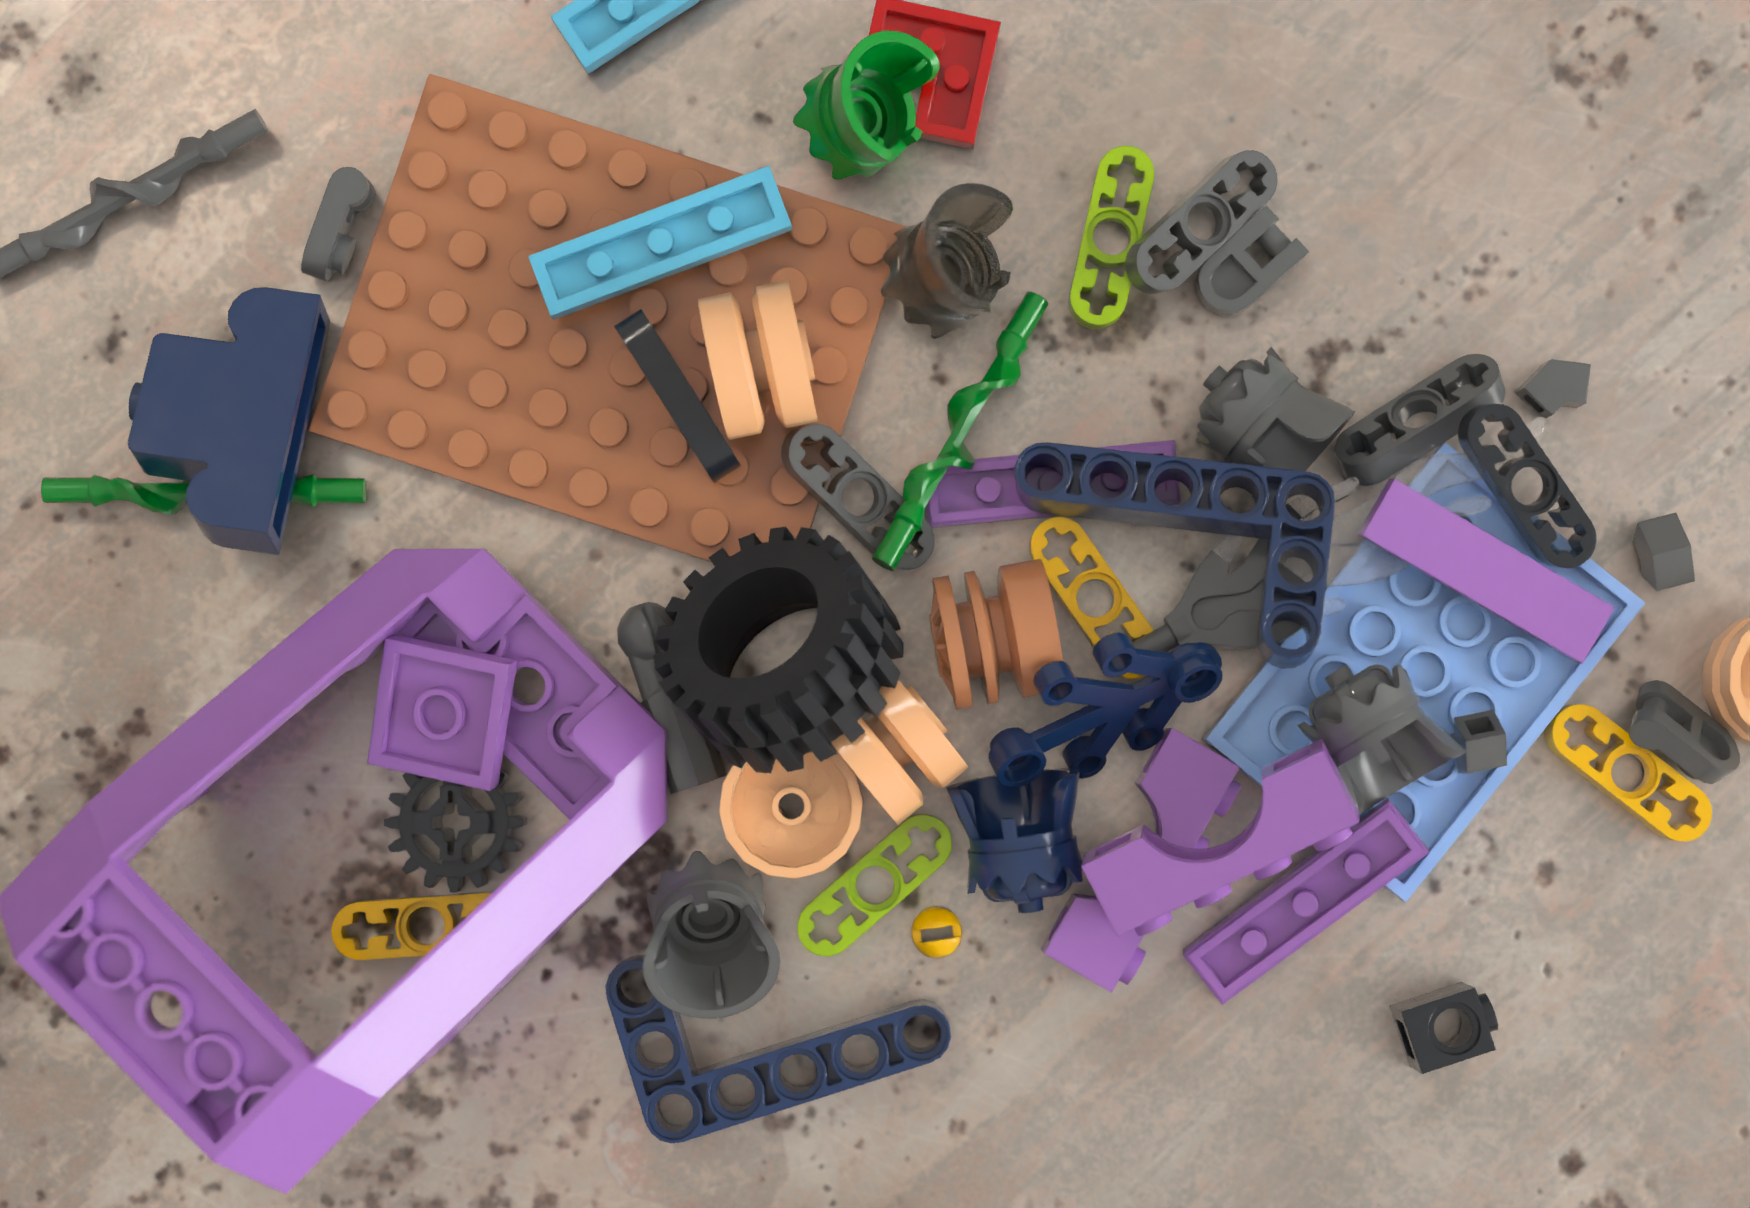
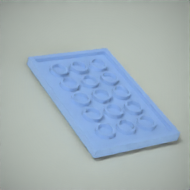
M1446 442L1439 445L1407 485L1408 487L1615 607L1583 664L1571 660L1364 539L1326 585L1321 635L1309 659L1304 664L1289 669L1272 666L1269 662L1265 661L1202 739L1224 758L1240 766L1239 770L1262 787V767L1312 744L1297 725L1302 722H1306L1310 726L1314 725L1309 716L1311 703L1331 690L1325 678L1345 665H1348L1353 675H1356L1375 664L1383 665L1391 672L1394 666L1401 664L1408 673L1414 691L1420 699L1418 704L1424 713L1449 734L1454 733L1455 717L1494 710L1506 733L1507 766L1468 774L1458 773L1454 758L1387 797L1421 838L1430 852L1384 886L1404 902L1408 901L1645 604L1642 599L1590 558L1582 565L1574 568L1552 567L1539 561L1473 464ZM1537 515L1531 517L1532 523H1534L1537 519H1542L1539 518ZM1556 531L1557 538L1550 544L1552 550L1558 549L1570 552L1572 548L1569 545V541ZM1302 629L1293 636L1283 640L1279 646L1286 649H1297L1306 643L1304 630ZM1380 801L1376 805L1372 806L1371 808L1360 814L1359 819L1366 813H1368L1370 810H1372L1374 807H1376L1378 804H1380L1382 801Z

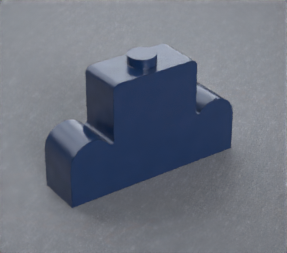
M260 287L242 292L231 304L228 311V325L236 340L234 342L159 333L153 338L142 383L136 382L133 385L129 397L128 411L129 417L133 422L128 438V447L145 474L190 481L186 490V503L202 533L213 544L225 548L279 555L330 319L319 294Z

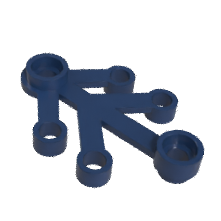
M1112 633L1100 639L1093 649V656L1103 674L1108 677H1118L1128 672L1148 676L1133 684L1075 677L1069 665L1062 661H1055L1044 665L1035 674L1033 683L1045 704L1057 706L1067 702L1088 706L1031 733H1027L1018 727H1012L995 735L990 743L988 758L999 782L1007 787H1018L1032 782L1043 772L1047 760L1044 752L1092 729L1094 731L1090 736H1081L1074 739L1063 750V758L1068 768L1080 770L1079 778L1081 779L1091 777L1102 770L1106 764V755L1121 734H1123L1129 747L1135 751H1143L1155 746L1164 735L1163 728L1182 702L1200 701L1211 695L1221 684L1223 678L1221 671L1222 659L1216 648L1205 642L1185 643L1177 646L1170 653L1136 649L1129 637L1124 633ZM1154 700L1149 708H1140V706Z

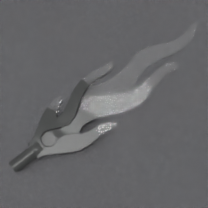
M1539 416L1528 426L1536 440H1538L1546 426L1545 418ZM1503 446L1499 447L1507 460L1496 463V470L1498 471L1507 461L1523 456L1522 449L1518 452H1506ZM1447 453L1417 459L1400 471L1393 479L1400 481L1428 498L1436 492L1455 485L1481 480L1482 477L1465 453ZM1356 477L1330 485L1334 492L1335 503L1348 497L1355 491L1359 485V480ZM1382 490L1362 504L1334 516L1326 587L1373 582L1385 579L1410 566L1357 535ZM1305 495L1294 499L1286 505L1289 514L1295 519L1302 521L1310 520L1311 515L1319 510L1317 503ZM1487 496L1458 498L1444 508L1462 518L1463 516L1488 510L1492 502ZM1229 535L1224 538L1199 565L1179 604L1170 614L1164 617V625L1132 642L1134 648L1167 653L1179 645L1197 642L1209 643L1216 649L1244 650L1258 648L1257 632L1268 539H1258L1244 563L1229 573V565L1235 553L1242 545L1244 537ZM1291 557L1278 564L1282 578L1288 583L1300 585L1311 581L1313 578L1311 567L1303 559ZM1339 597L1325 598L1323 618L1341 613L1346 607L1345 600ZM1285 620L1274 624L1271 627V634L1274 641L1278 644L1303 628L1296 622Z

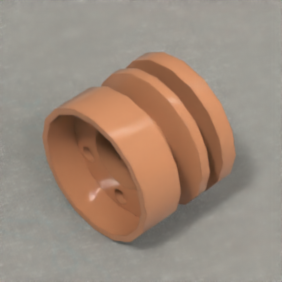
M1042 559L999 566L997 575L998 596L985 598L975 571L965 572L966 602L955 603L949 575L933 578L934 592L931 614L929 615L939 674L953 697L956 710L973 707L969 679L981 677L987 704L998 703L1000 693L999 673L1009 671L1012 672L1022 698L1039 695L1033 683L1037 671L1048 663L1055 661L1063 662L1053 600Z

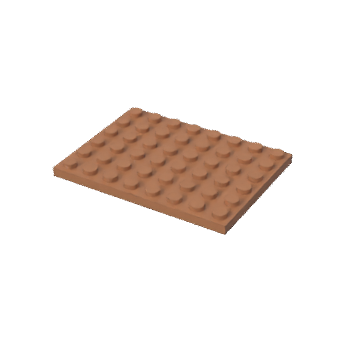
M429 73L309 431L334 441L711 562L708 557L721 548H724L729 556L741 551L738 539L755 533L762 543L768 542L771 528L787 527L796 539L801 527L812 528L819 502L787 472L781 458V448L784 439L793 429L802 425L786 428L781 424L776 416L771 390L759 392L765 419L761 433L728 440L710 368L698 299L730 292L739 300L746 331L757 329L752 304L755 288L788 280L796 320L804 321L816 378L810 380V386L818 421L803 425H826L842 436L908 234V227L777 185L793 230L553 320L549 314L528 256L745 174ZM640 309L648 318L741 465L715 483L614 327ZM803 439L800 446L806 454L801 460L802 465L806 467L817 464L830 473L831 466L820 454L821 449L825 446L822 439L817 442H808ZM827 480L822 483L823 488H825Z

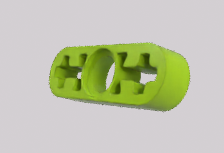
M1119 146L1108 151L1101 159L1094 179L1068 298L1069 310L1073 318L1080 325L1089 329L1099 330L1113 325L1122 315L1128 300L1131 282L1125 269L1126 256L1132 245L1142 236L1154 181L1152 161L1145 152L1133 146ZM1121 162L1132 164V174L1142 178V183L1131 184L1124 203V208H1137L1136 216L1119 207L1099 208L1100 199L1112 205L1117 180L1107 176V171H1118ZM1106 221H1114L1124 226L1129 235L1128 247L1116 255H1108L1101 252L1093 240V232L1099 224ZM1086 260L1101 268L1114 269L1121 267L1124 269L1122 277L1114 272H1110L1105 293L1107 297L1115 299V306H1105L1100 315L1090 313V302L1080 299V292L1089 293L1092 291L1098 269L1085 268Z
M929 814L913 815L903 821L805 906L797 924L798 936L803 946L811 953L824 957L834 956L844 951L947 861L952 850V837L947 826L939 818ZM917 826L921 831L926 832L934 827L940 834L934 843L939 853L931 860L924 854L917 855L907 864V867L917 874L909 882H904L898 866L890 859L882 856L881 853L887 847L893 845L899 857L912 844L911 838L907 834L910 829ZM870 866H879L886 869L894 881L891 895L880 903L865 901L860 897L856 889L858 875L862 870ZM841 887H845L851 903L860 911L868 914V917L860 924H857L851 912L838 925L837 929L842 936L838 941L833 943L831 939L824 937L817 942L810 935V932H812L816 925L811 915L818 910L826 916L834 913L843 905V902L835 898L833 894Z

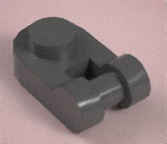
M339 168L329 179L303 253L301 271L306 275L327 282L334 272L344 274L351 262L356 239L350 237L349 233L356 214L371 208L376 196L372 183L356 168Z
M1267 205L1214 252L1198 271L1195 283L1197 296L1203 306L1211 312L1229 316L1246 310L1309 253L1308 249L1297 238L1291 242L1277 227L1276 223L1279 221V218ZM1256 241L1272 257V260L1263 268L1246 252Z
M1648 681L1640 687L1636 701L1637 712L1632 717L1629 730L1630 739L1635 745L1647 750L1659 749L1673 760L1684 774L1703 783H1717L1738 768L1740 764L1738 747L1730 733L1720 723L1664 681Z

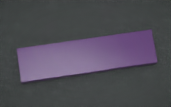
M1175 440L1096 447L1176 457ZM1019 455L975 459L973 468L969 470L949 467L926 505L927 522L931 528L1057 517L1060 515L1038 513L1030 510L1021 502L1017 495L1015 464ZM1039 466L1028 474L1026 480L1034 489L1047 491L1055 488L1061 482L1062 476L1053 467ZM1112 473L1100 474L1090 484L1093 492L1104 498H1114L1126 489L1123 479ZM1168 480L1159 484L1155 489V494L1164 504L1172 506L1181 503L1179 481Z
M1389 479L1357 534L1578 663L1583 664L1615 609L1614 606L1396 479Z
M1386 798L1359 819V823L1351 826L1350 829L1353 834L1347 840L1332 848L1315 851L1183 949V956L1222 1005L1430 853L1428 847L1389 798Z

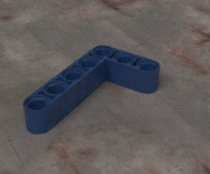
M1050 442L1035 443L1025 448L1018 456L1015 464L1017 495L1027 508L1038 513L1268 539L1257 632L1258 649L1267 662L1272 666L1282 669L1296 668L1304 664L1313 654L1322 630L1335 509L1334 492L1329 482L1320 475L1307 471ZM1039 466L1053 467L1062 476L1061 482L1055 488L1047 491L1034 489L1028 484L1026 478L1033 469ZM1103 473H1112L1123 479L1126 489L1114 498H1104L1093 492L1090 484L1096 476ZM1175 480L1183 483L1188 488L1191 497L1181 505L1170 506L1158 499L1155 489L1165 481ZM1239 487L1252 495L1255 506L1245 513H1234L1223 506L1220 495L1229 488ZM1294 495L1308 496L1317 503L1320 514L1312 520L1302 521L1295 519L1289 514L1285 502ZM1291 557L1303 559L1311 567L1313 578L1305 584L1295 585L1288 583L1282 578L1278 564ZM1290 620L1296 622L1303 628L1306 634V643L1297 649L1283 648L1274 641L1271 627L1280 621Z
M645 955L631 956L619 963L609 974L605 986L606 998L645 1123L651 1134L660 1141L667 1143L685 1142L929 1064L945 1053L951 1039L950 1024L944 1010L935 1002L919 999L697 1069L680 1014L665 1007L654 996L647 1002H633L624 995L621 989L622 976L626 971L632 969L643 971ZM924 1014L931 1016L937 1021L940 1026V1032L933 1044L919 1048L912 1046L906 1041L903 1035V1028L910 1018L915 1015ZM653 1031L664 1033L673 1044L674 1054L672 1059L662 1064L649 1062L644 1058L640 1050L642 1035ZM863 1034L876 1042L879 1053L873 1063L857 1067L845 1060L842 1054V1045L853 1035ZM795 1054L809 1057L817 1068V1076L806 1086L791 1085L784 1079L781 1073V1063L785 1058ZM731 1074L746 1076L755 1087V1097L746 1105L736 1106L728 1103L720 1092V1082L723 1078ZM668 1094L684 1096L693 1107V1118L684 1125L668 1123L660 1114V1099Z

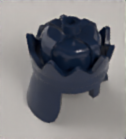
M1073 768L1044 769L1035 780L1018 787L1004 786L999 782L996 775L967 780L947 787L955 811L969 837L970 849L967 850L969 860L967 894L975 893L976 885L978 884L989 900L993 902L1014 901L1017 904L1018 913H1032L1044 910L1042 898L1063 895L1069 890L1072 882L1081 883L1083 881V869L1081 867L1083 860L1078 849L1077 836L1073 835L1072 831L1080 770Z

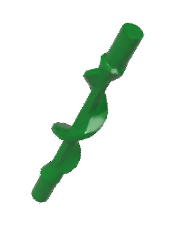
M1031 291L1026 292L1007 327L996 341L997 356L982 381L958 390L951 397L947 405V417L951 435L936 460L918 465L910 470L907 475L902 494L904 502L899 507L894 516L895 519L872 556V560L881 567L894 571L916 532L922 530L924 509L947 469L951 466L968 470L973 468L975 459L965 446L964 440L994 390L1016 385L1019 380L1021 369L1018 359L1028 349L1026 342L1048 306V302L1042 296Z
M315 474L296 478L291 501L315 508L317 503H365L367 495L365 478H317ZM93 475L92 477H44L41 484V496L44 503H91L93 506L102 505L114 500H124L152 512L173 515L177 514L187 504L186 490L190 481L184 480L180 483L132 482L119 477L108 479L98 475Z

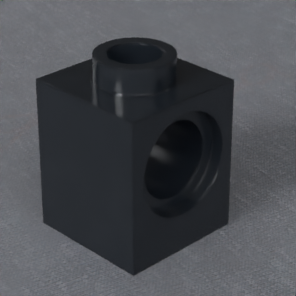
M1459 982L1389 1005L1409 1067L1421 1074L1496 1050L1490 1033L1498 1030L1495 1011L1488 996L1485 993L1478 995L1476 988L1471 985ZM1447 1009H1456L1462 1020L1459 1034L1450 1041L1439 1042L1434 1032L1436 1018Z

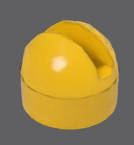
M930 906L920 911L914 918L911 926L912 941L923 955L931 958H943L952 954L958 948L962 939V926L958 917L950 909L942 906ZM952 925L953 937L922 941L920 930L938 929Z

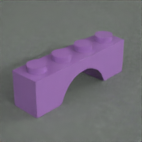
M1166 728L1162 739L1156 744L1135 781L1136 786L1151 807L1155 821V833L1164 840L1178 846L1193 849L1207 848L1209 839L1202 836V833L1214 813L1223 817L1234 802L1241 784L1233 779L1240 766L1176 729ZM1074 893L1070 895L1040 948L1047 956L1111 993L1118 981L1126 985L1130 983L1146 954V951L1138 947L1144 935L1138 936L1133 929L1117 937L1097 896Z
M1323 739L1262 767L1263 794L1259 809L1248 827L1234 839L1224 844L1202 849L1186 848L1164 840L1143 824L1087 851L1081 867L1117 937L1133 929L1138 936L1156 931L1173 919L1170 912L1192 901H1194L1197 908L1211 905L1232 892L1230 886L1232 882L1251 873L1254 874L1257 880L1265 879L1287 868L1292 863L1290 855L1304 848L1314 845L1316 851H1323L1342 843L1352 836L1353 832L1350 827L1360 822L1358 808Z

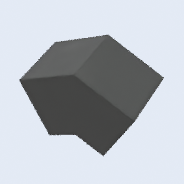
M1551 359L1542 364L1515 394L1543 420L1554 415L1560 407L1578 408L1587 403L1591 364Z
M1677 513L1638 522L1633 545L1640 558L1642 577L1656 591L1694 582L1695 574L1691 544Z
M1494 710L1454 718V733L1450 735L1467 750L1466 753L1455 758L1458 773L1468 774L1507 766L1506 733Z

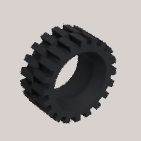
M787 527L770 529L769 541L762 543L755 533L738 539L741 551L732 556H729L724 548H721L708 557L715 567L704 577L694 569L683 581L690 590L685 600L672 596L664 610L673 620V625L658 626L655 642L664 652L654 655L655 670L663 678L659 684L667 697L718 755L721 753L729 763L741 769L747 761L754 771L759 773H772L775 759L779 761L787 772L803 769V755L809 752H813L817 759L822 762L836 754L831 742L842 734L853 743L865 732L858 723L863 714L868 712L878 718L887 705L879 690L881 686L896 688L901 672L892 662V659L903 658L904 643L896 633V631L901 629L896 615L851 552H847L841 542L830 535L823 540L816 529L801 527L795 539ZM818 608L816 621L808 638L800 649L786 662L758 676L741 679L730 678L739 656L762 630L773 622L794 612Z

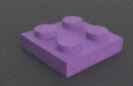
M396 634L385 638L367 764L487 791L497 787L499 784L517 660Z

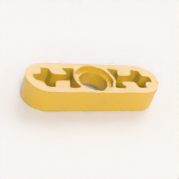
M1053 517L1045 520L1035 529L1029 542L1031 560L1042 559L1050 588L1093 649L1100 640L1094 629L1115 620L1123 609L1126 610L1132 620L1121 624L1120 627L1131 640L1143 637L1154 631L1078 523L1065 517ZM1050 530H1053L1059 537L1067 533L1073 537L1075 543L1071 545L1068 551L1077 566L1086 557L1095 566V569L1084 571L1075 577L1067 588H1064L1058 580V576H1063L1070 572L1059 557H1054L1048 561L1041 552L1048 544L1044 534ZM1090 580H1098L1105 583L1113 595V603L1110 610L1100 617H1091L1084 614L1077 604L1076 596L1078 589L1083 583ZM1127 672L1126 674L1118 677L1123 679H1137L1144 677V675Z
M1585 704L1563 706L1545 728V740L1553 754L1658 836L1667 840L1691 841L1700 837L1709 827L1712 819V808L1705 793L1652 751L1635 745L1625 730L1598 709ZM1585 718L1589 724L1584 732L1598 745H1607L1610 737L1616 741L1613 746L1606 749L1600 755L1595 769L1589 765L1590 761L1599 756L1595 751L1583 744H1574L1570 748L1566 745V741L1570 736L1569 732L1563 727L1566 721L1580 722ZM1624 754H1631L1637 757L1644 768V778L1641 784L1632 791H1624L1618 788L1611 776L1613 763ZM1661 777L1664 778L1666 783L1657 788ZM1655 790L1672 801H1683L1687 798L1689 803L1685 811L1691 817L1688 825L1674 823L1670 826L1667 822L1670 820L1672 813L1668 808L1657 800H1648L1645 808L1640 805V802L1653 794Z
M494 891L355 902L341 909L334 918L331 929L332 939L340 953L354 960L425 956L458 926V918L452 904H462L463 908L460 917H467ZM421 907H430L437 910L444 920L443 935L433 944L419 942L410 931V919L413 913ZM389 908L399 909L395 929L401 947L391 946L394 933L379 934L369 938L368 948L361 947L359 937H349L348 925L358 922L359 912L366 913L368 923L377 924L393 921Z

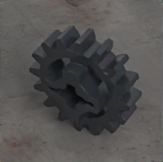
M505 770L500 771L497 787L491 791L484 790L491 798L496 810H486L472 796V787L406 772L402 775L406 784L411 789L408 793H390L388 799L396 806L401 807L399 816L384 819V826L399 829L401 838L392 842L388 848L390 852L405 850L408 852L410 858L402 869L406 874L413 873L422 867L427 870L424 877L425 887H435L442 876L447 877L450 892L462 891L465 876H469L471 882L479 888L488 884L485 871L487 867L500 874L505 873L509 869L506 860L501 854L504 850L511 852L521 851L523 844L512 837L511 832L512 828L527 825V818L520 815H512L511 806L523 799V795L521 792L505 794L501 788L509 777ZM443 782V786H440V798L428 810H417L421 799L427 791L436 784ZM455 804H457L459 815L469 816L470 827L460 830L457 839H455L454 830L449 827H443L442 823L444 815L454 813ZM417 834H426L439 847V860L432 857L424 849ZM483 834H496L489 849L480 858L470 863L472 845Z

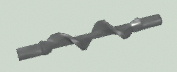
M253 109L215 131L209 129L201 138H181L174 157L129 182L97 177L90 182V204L41 230L20 233L18 239L0 248V278L30 261H39L51 247L74 250L87 244L100 227L105 216L136 199L149 206H158L178 189L183 173L204 161L215 162L225 160L229 152L268 132V128L256 109Z

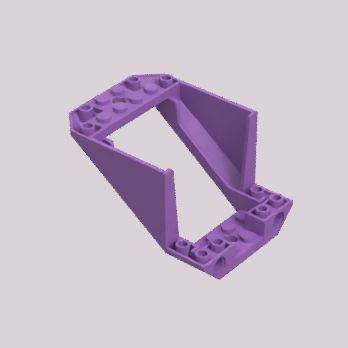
M486 548L393 549L92 798L0 894V914L14 959L214 1163L287 1194L387 1092L446 1046L668 821L667 729ZM396 634L517 660L516 673L523 667L536 669L545 681L544 695L537 703H526L516 695L513 687L503 753L570 821L318 1057L128 865L172 817L201 799L209 791V786L342 674L374 659L384 649L385 638ZM157 991L170 992L179 1000L182 1006V1018L177 1027L165 1026L154 1017L151 1004L153 996Z

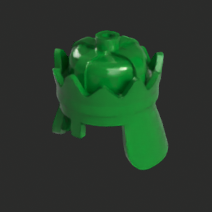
M881 31L862 39L852 49L842 64L822 67V73L804 85L803 91L807 100L793 118L795 126L810 133V155L814 158L830 162L833 166L832 178L836 180L857 174H862L868 178L895 160L907 146L917 142L921 137L923 131L915 126L916 113L910 91L930 82L936 77L940 68L939 59L932 49L914 36L899 31Z

